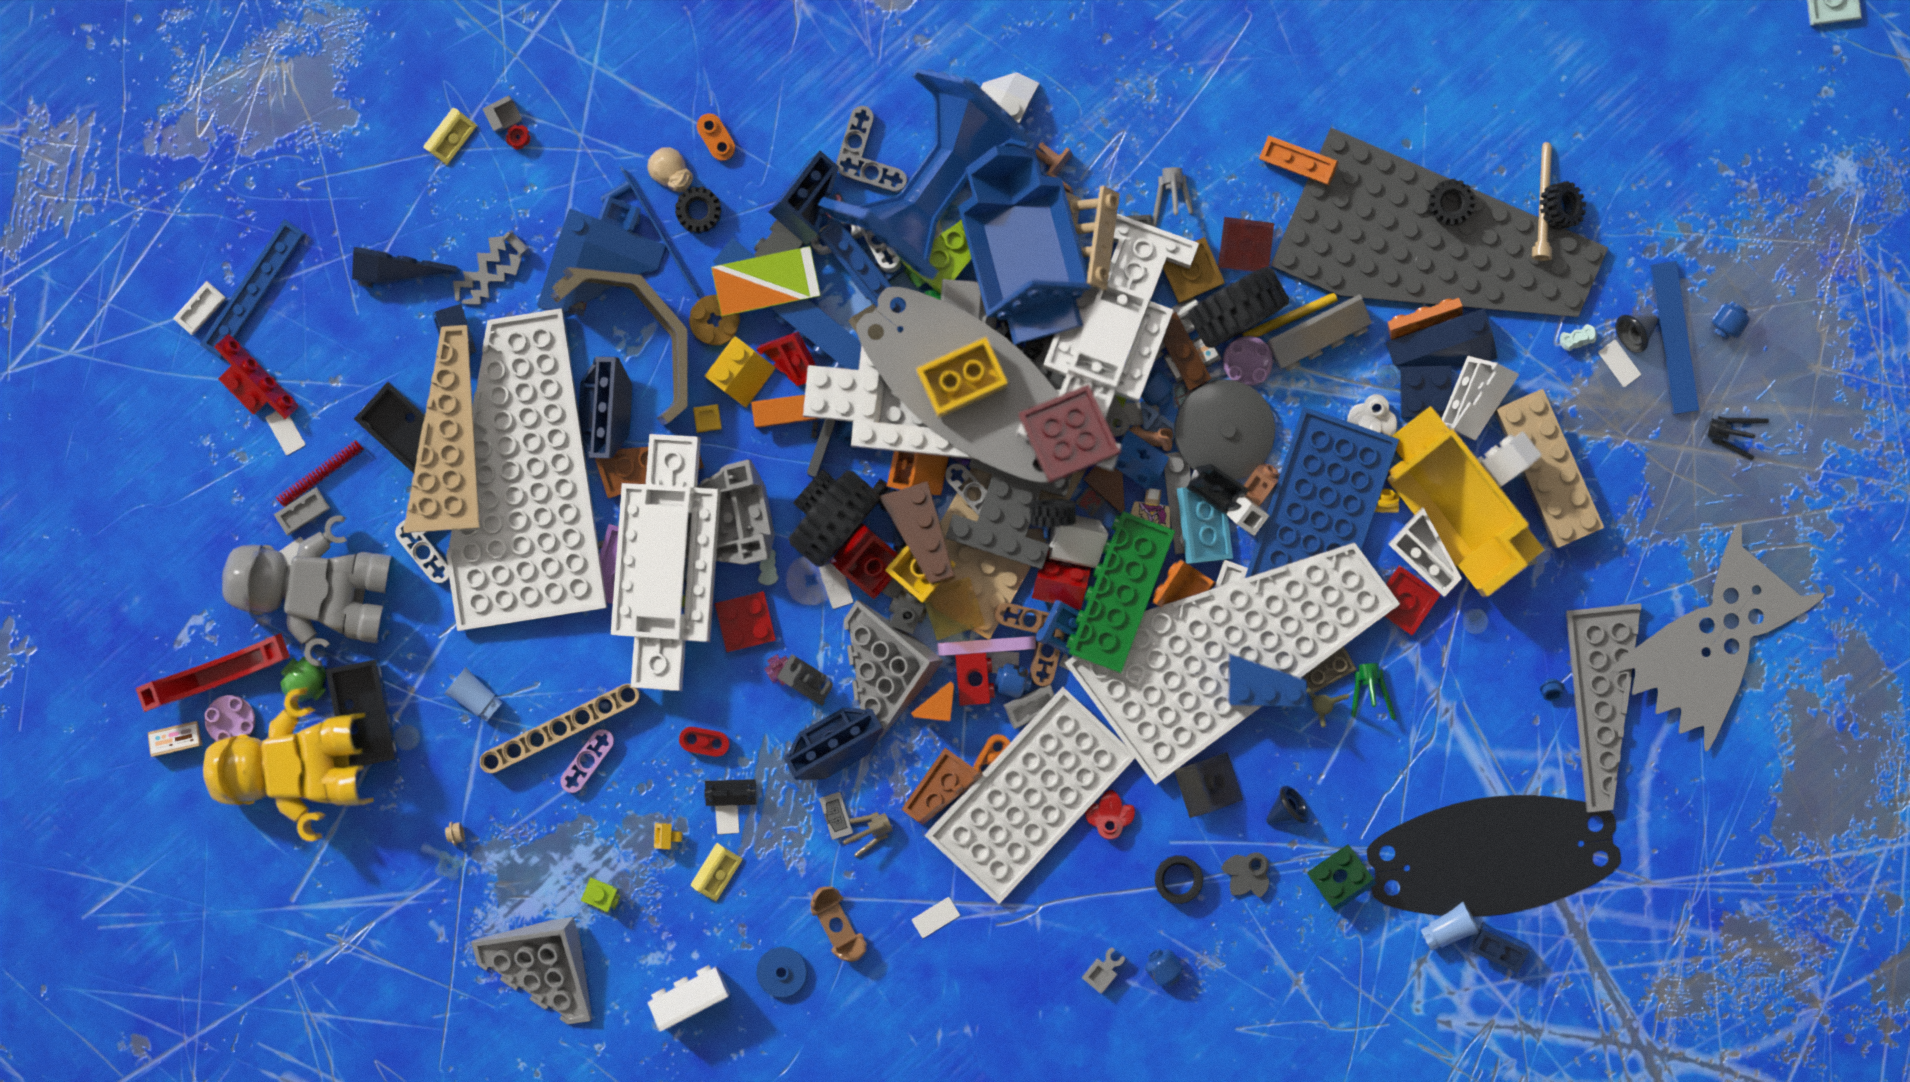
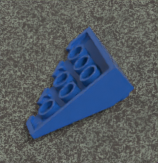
M569 208L537 306L548 310L562 308L565 313L570 310V306L581 301L584 303L601 296L602 291L613 287L611 285L583 282L556 303L550 296L555 292L552 287L565 276L562 271L567 267L636 275L646 271L651 273L658 269L666 245Z

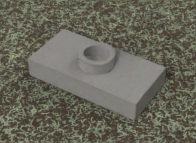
M316 487L275 513L274 516L286 535L289 536L331 508Z
M1050 685L1043 686L1003 705L1014 729L1029 723L1053 698L1054 692Z

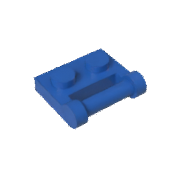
M1055 600L1043 627L1036 634V640L1042 644L1047 643L1067 654L1069 659L1073 657L1069 655L1070 649L1066 648L1067 643L1052 634L1056 628L1068 636L1071 633L1076 635L1079 625L1075 624L1079 611L1061 601Z

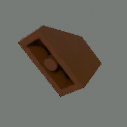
M1096 465L1083 481L1119 513H1122L1125 509L1123 473L1115 467L1112 471Z

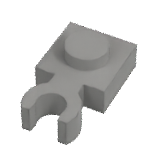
M1113 947L1107 950L1104 962L1097 958L1081 977L1101 994L1117 975L1112 970L1113 967L1120 966L1125 960L1123 955L1117 961L1111 959V954L1115 950Z

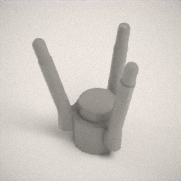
M1171 167L1162 169V176L1158 177L1159 186L1153 213V227L1157 225L1164 186H1166V190H1172L1173 213L1175 216L1178 215L1177 190L1181 189V187L1188 212L1193 214L1186 176L1183 175L1182 168Z

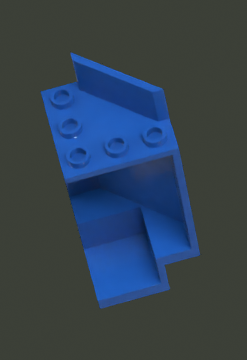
M995 145L966 167L973 196L958 206L987 317H998L999 320L1007 319L1014 345L1082 327L1083 323L1076 300L1081 298L1082 294L1091 288V285L1087 283L1088 274L1062 178L1042 175L1041 167L1033 148L1024 149Z

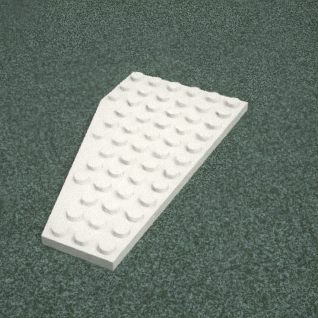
M560 308L487 320L480 372L473 400L480 528L452 530L449 549H447L446 555L457 631L607 608L564 311Z
M1351 543L1165 604L1162 608L1158 606L1146 610L1122 673L1076 656L1068 659L1065 664L1156 785L1261 707L1256 705H1229L1227 703L1228 652L1302 677L1400 603L1355 543Z

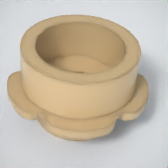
M451 821L449 827L445 828L447 841L457 846L458 843L465 841L464 829L461 822L453 823Z

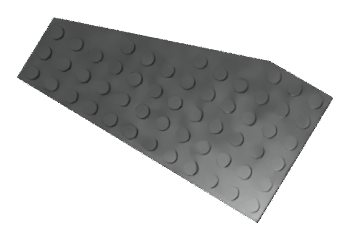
M1331 127L1319 152L1320 155L1339 162L1330 186L1308 178L1270 265L1277 270L1341 297H1355L1360 294L1362 298L1436 305L1445 299L1460 298L1462 306L1466 308L1579 317L1608 247L1567 229L1556 230L1553 229L1554 226L1550 227L1548 225V242L1550 247H1552V259L1548 261L1532 259V247L1535 246V242H1538L1539 217L1472 188L1470 190L1475 194L1474 200H1476V204L1470 217L1465 222L1456 226H1446L1444 223H1439L1431 215L1428 200L1432 190L1442 181L1450 180L1449 178ZM1448 193L1442 199L1444 209L1449 212H1456L1461 207V198L1455 193Z

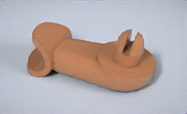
M1135 424L1132 428H1129L1131 432L1153 447H1162L1165 451L1172 449L1171 439L1173 438V432L1171 429L1161 428L1158 432L1145 431L1139 424H1137V427Z

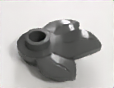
M1254 852L1247 857L1234 855L1223 863L1221 869L1232 875L1230 881V892L1232 895H1242L1252 890L1260 898L1268 889L1269 880L1266 872L1268 871L1269 863L1263 854ZM1254 860H1258L1261 863L1260 868L1257 870L1251 867V863Z

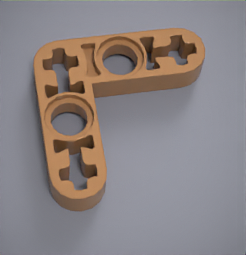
M1011 603L998 604L993 613L997 623L1037 633L1043 627L1049 615L1048 612ZM1006 607H1008V612L1018 614V609L1021 610L1017 619L1008 617L1005 621H1003L1004 617L1000 615L1001 610L1005 611ZM1027 613H1033L1036 617V622L1032 627H1027L1023 622V618ZM1055 629L1052 635L1063 641L1064 633ZM1037 641V649L1034 651L1029 677L1032 678L1034 684L1047 686L1054 679L1060 651L1054 648L1053 655L1044 657L1041 652L1044 644ZM1039 659L1051 662L1050 666L1045 664L1044 672L1047 673V678H1042L1041 682L1040 677L1036 676L1037 671H1042L1043 664L1038 663Z

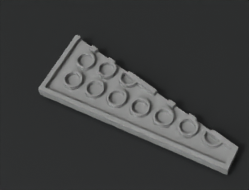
M1641 603L1565 611L1586 812L1613 810L1632 669L1610 672V669L1620 659L1635 649Z

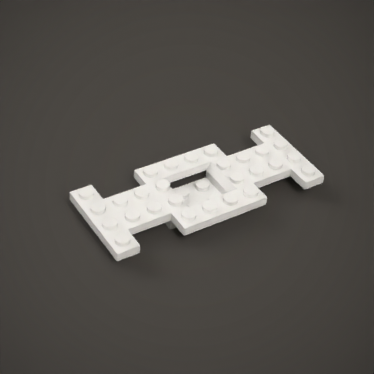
M1117 214L1113 241L1118 244L1110 262L1107 290L1102 291L1091 285V288L1084 292L1081 298L1076 300L1083 326L1055 334L1043 364L1044 369L1066 376L1059 396L1089 384L1104 418H1106L1114 394L1139 403L1173 314V309L1151 302L1152 295L1165 261L1167 260L1190 269L1199 243ZM1020 423L1016 436L1029 440ZM1116 443V444H1117V446H1118V448H1119V451H1120V450H1121V447H1122V445H1121V444H1118V443ZM1118 456L1096 465L1113 471Z

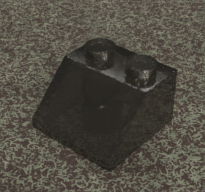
M1228 752L1183 766L1174 771L1190 818L1213 812L1243 800Z

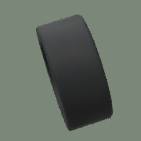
M1175 855L1168 857L1160 863L1155 873V884L1157 891L1164 899L1171 903L1183 904L1190 902L1198 896L1203 885V875L1195 861L1186 856ZM1177 864L1188 867L1194 877L1191 889L1180 895L1170 892L1164 883L1166 871L1171 866Z

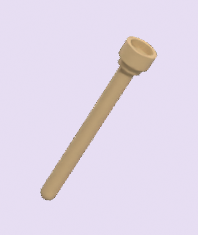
M1545 142L1542 145L1538 242H1535V246L1532 247V259L1537 261L1552 259V247H1550L1548 242L1549 220L1545 221L1543 219L1545 212L1541 213L1540 211L1543 208V205H1540V200L1544 199L1541 197V193L1545 192L1544 189L1550 186L1552 145L1549 142Z

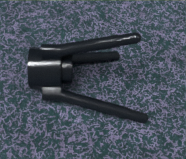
M1718 416V419L1711 418L1707 437L1713 438L1712 443L1721 445L1753 460L1754 456L1723 439H1728L1729 434L1752 439L1756 435L1731 429V425L1727 423H1768L1769 419L1726 418Z

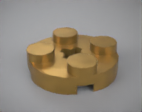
M717 295L705 296L698 300L691 309L689 318L690 328L696 338L703 343L713 346L725 344L738 331L740 315L734 314L722 317V320L718 322V327H714L713 324L708 325L707 320L711 318L710 314L715 313L716 316H721Z

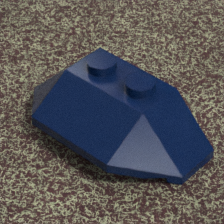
M595 357L593 364L580 382L578 412L583 446L586 448L589 458L612 459L629 436L633 385L619 357Z
M842 708L799 732L784 760L795 780L826 779L869 755L884 729L873 709Z

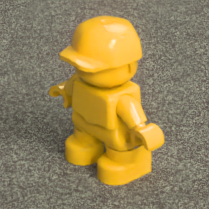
M303 687L291 690L286 695L284 702L286 709L270 723L268 739L262 742L258 738L241 734L216 741L208 747L204 758L203 776L212 799L222 804L250 805L266 795L270 798H275L279 811L295 823L298 822L297 829L299 835L306 841H315L323 837L321 833H315L311 829L312 819L316 821L321 820L325 814L322 812L308 813L309 808L300 798L304 797L322 803H333L338 806L364 805L374 802V798H358L355 780L357 772L363 770V766L350 767L349 765L350 754L362 753L361 749H354L350 737L351 723L354 719L365 717V713L330 717L324 722L311 726L299 733H293L299 722L298 717L309 715L315 711L312 707L302 709L298 705L299 696L306 694L308 689Z

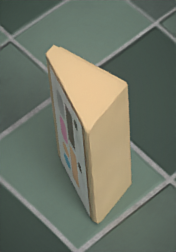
M198 721L148 732L151 757L203 746Z

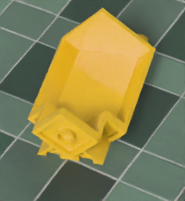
M1431 406L1391 436L1399 439L1395 451L1403 461L1397 463L1388 471L1390 476L1386 480L1414 515L1422 507L1425 509L1455 567L1461 574L1464 573L1482 597H1488L1526 567L1528 562L1545 550L1527 528L1529 524L1456 432L1446 426Z

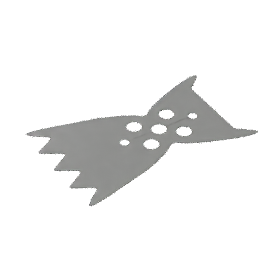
M1739 523L1729 538L1713 588L1712 605L1692 611L1669 623L1612 666L1610 672L1634 668L1635 678L1632 694L1657 688L1658 696L1655 713L1659 714L1680 707L1679 733L1682 734L1703 726L1704 748L1706 752L1713 744L1741 684L1749 656L1751 637L1767 633L1801 615L1817 604L1824 597L1825 593L1800 596L1743 548L1742 525ZM1755 585L1761 587V593L1758 595L1752 592V588ZM1728 588L1736 589L1739 594L1738 600L1733 604L1727 603L1723 598V593ZM1752 609H1759L1763 612L1764 619L1760 624L1755 625L1749 621L1748 614ZM1729 613H1734L1739 618V624L1734 629H1729L1724 625V617ZM1703 618H1710L1714 621L1715 628L1711 633H1703L1700 630L1699 623ZM1730 638L1736 639L1740 645L1738 652L1735 654H1728L1724 649L1725 641ZM1705 647L1711 650V654L1708 657H1704L1701 653Z

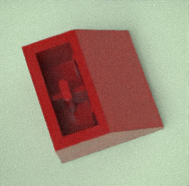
M1048 550L1042 570L1038 569L1032 598L1050 603L1058 600L1072 608L1081 610L1091 567L1049 559Z

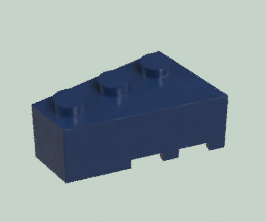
M818 151L806 162L769 210V213L806 245L819 235L821 229L819 227L825 211L818 204L823 197L828 198L831 194L839 168L822 151Z

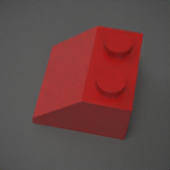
M862 523L829 562L866 594L875 599L893 578L885 570L899 554Z

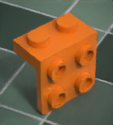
M1180 560L1169 569L1167 574L1169 577L1164 585L1160 584L1155 590L1153 603L1162 608L1165 604L1210 590L1216 582Z

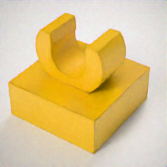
M655 823L654 848L671 849V842H682V832L671 831L672 824Z

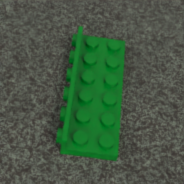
M1124 511L1121 517L1118 515L1115 517L1111 528L1115 530L1112 540L1107 539L1102 553L1106 554L1103 564L1099 562L1093 575V577L1097 578L1094 587L1089 586L1084 600L1088 601L1085 611H1079L1075 624L1079 625L1076 635L1071 633L1066 648L1070 649L1069 655L1079 657L1118 673H1122L1175 534V530Z

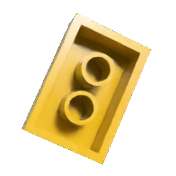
M987 337L916 368L917 375L938 419L1008 387L1007 380Z

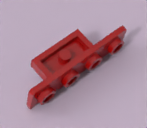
M226 335L214 346L231 364L218 380L253 415L267 402L284 419L289 417L299 407L293 398L281 388L274 378L231 335Z

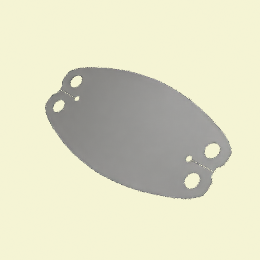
M902 287L886 288L878 298L876 310L873 313L865 314L856 324V330L867 356L895 395L932 431L970 456L1012 475L1036 482H1048L1044 472H1038L1033 467V461L1037 456L1030 441L1016 436L1021 423L1018 417L1019 412L1059 396L1042 372L1008 339L967 312L918 291ZM901 297L905 300L906 308L903 312L895 313L891 310L890 302L893 298ZM873 324H879L884 330V335L879 340H873L868 336V329ZM899 326H902L904 328L903 332L901 333L897 331V328ZM987 337L1007 380L1008 387L938 419L917 375L916 368Z

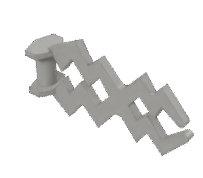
M513 230L508 231L504 236L488 238L491 253H477L479 271H463L465 281H453L456 301L460 300V287L474 288L473 280L480 281L481 290H470L473 298L462 300L463 304H481L480 296L490 298L488 286L490 281H505V273L517 275L522 256L529 251V247L514 234ZM505 241H508L518 252L517 255L509 254L511 266L496 265L497 275L488 273L487 261L501 262L499 249L506 251Z

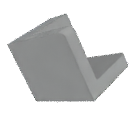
M510 95L483 108L496 134L522 121V117Z

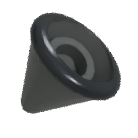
M1656 315L1619 316L1615 323L1618 338L1632 352L1641 353L1645 351L1658 322V317Z

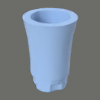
M467 667L464 668L444 693L468 708L475 715H480L485 721H488L502 703L494 697L495 694L487 689Z
M1464 901L1445 915L1430 922V926L1421 929L1432 951L1440 946L1443 948L1462 938L1480 933Z

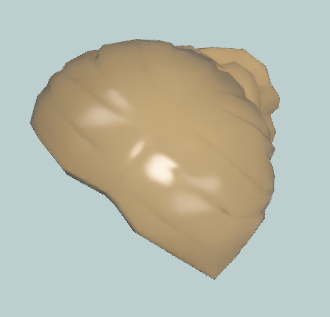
M670 147L660 148L648 160V173L660 185L669 187V189L675 192H683L686 189L688 190L692 184L693 175L687 169L686 163L678 150Z

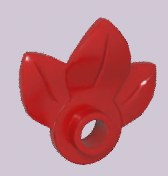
M1108 790L1100 799L1099 804L1093 803L1084 813L1088 823L1097 827L1098 833L1102 838L1113 840L1121 835L1123 827L1132 823L1135 816L1134 805L1122 806L1119 795L1113 790ZM1107 823H1113L1115 825V828L1113 830H1107L1105 828V825Z

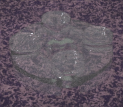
M803 556L795 560L789 567L786 576V586L790 595L796 601L805 605H817L828 600L834 593L836 574L829 562L819 567ZM815 573L818 584L807 587L805 585L807 582L805 576L807 574L811 576Z

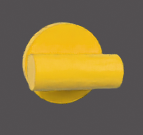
M1382 489L1375 512L1399 513V495L1391 489Z

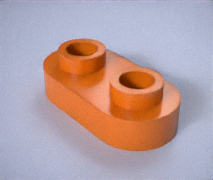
M711 113L702 115L697 122L698 133L715 159L719 161L729 160L735 153V144L718 116ZM707 122L714 123V128L712 130L705 129V124ZM725 143L727 145L726 151L720 152L718 145Z
M1002 734L990 736L974 762L973 768L983 773L981 772L982 765H990L1010 744L1009 739ZM996 742L1002 743L1000 751L993 749V745Z

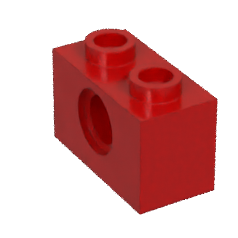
M986 653L956 655L960 706L990 703V698H995L994 684L988 683V673H992L991 657L986 658ZM977 671L981 673L983 681L979 686L969 684L968 676L971 672Z

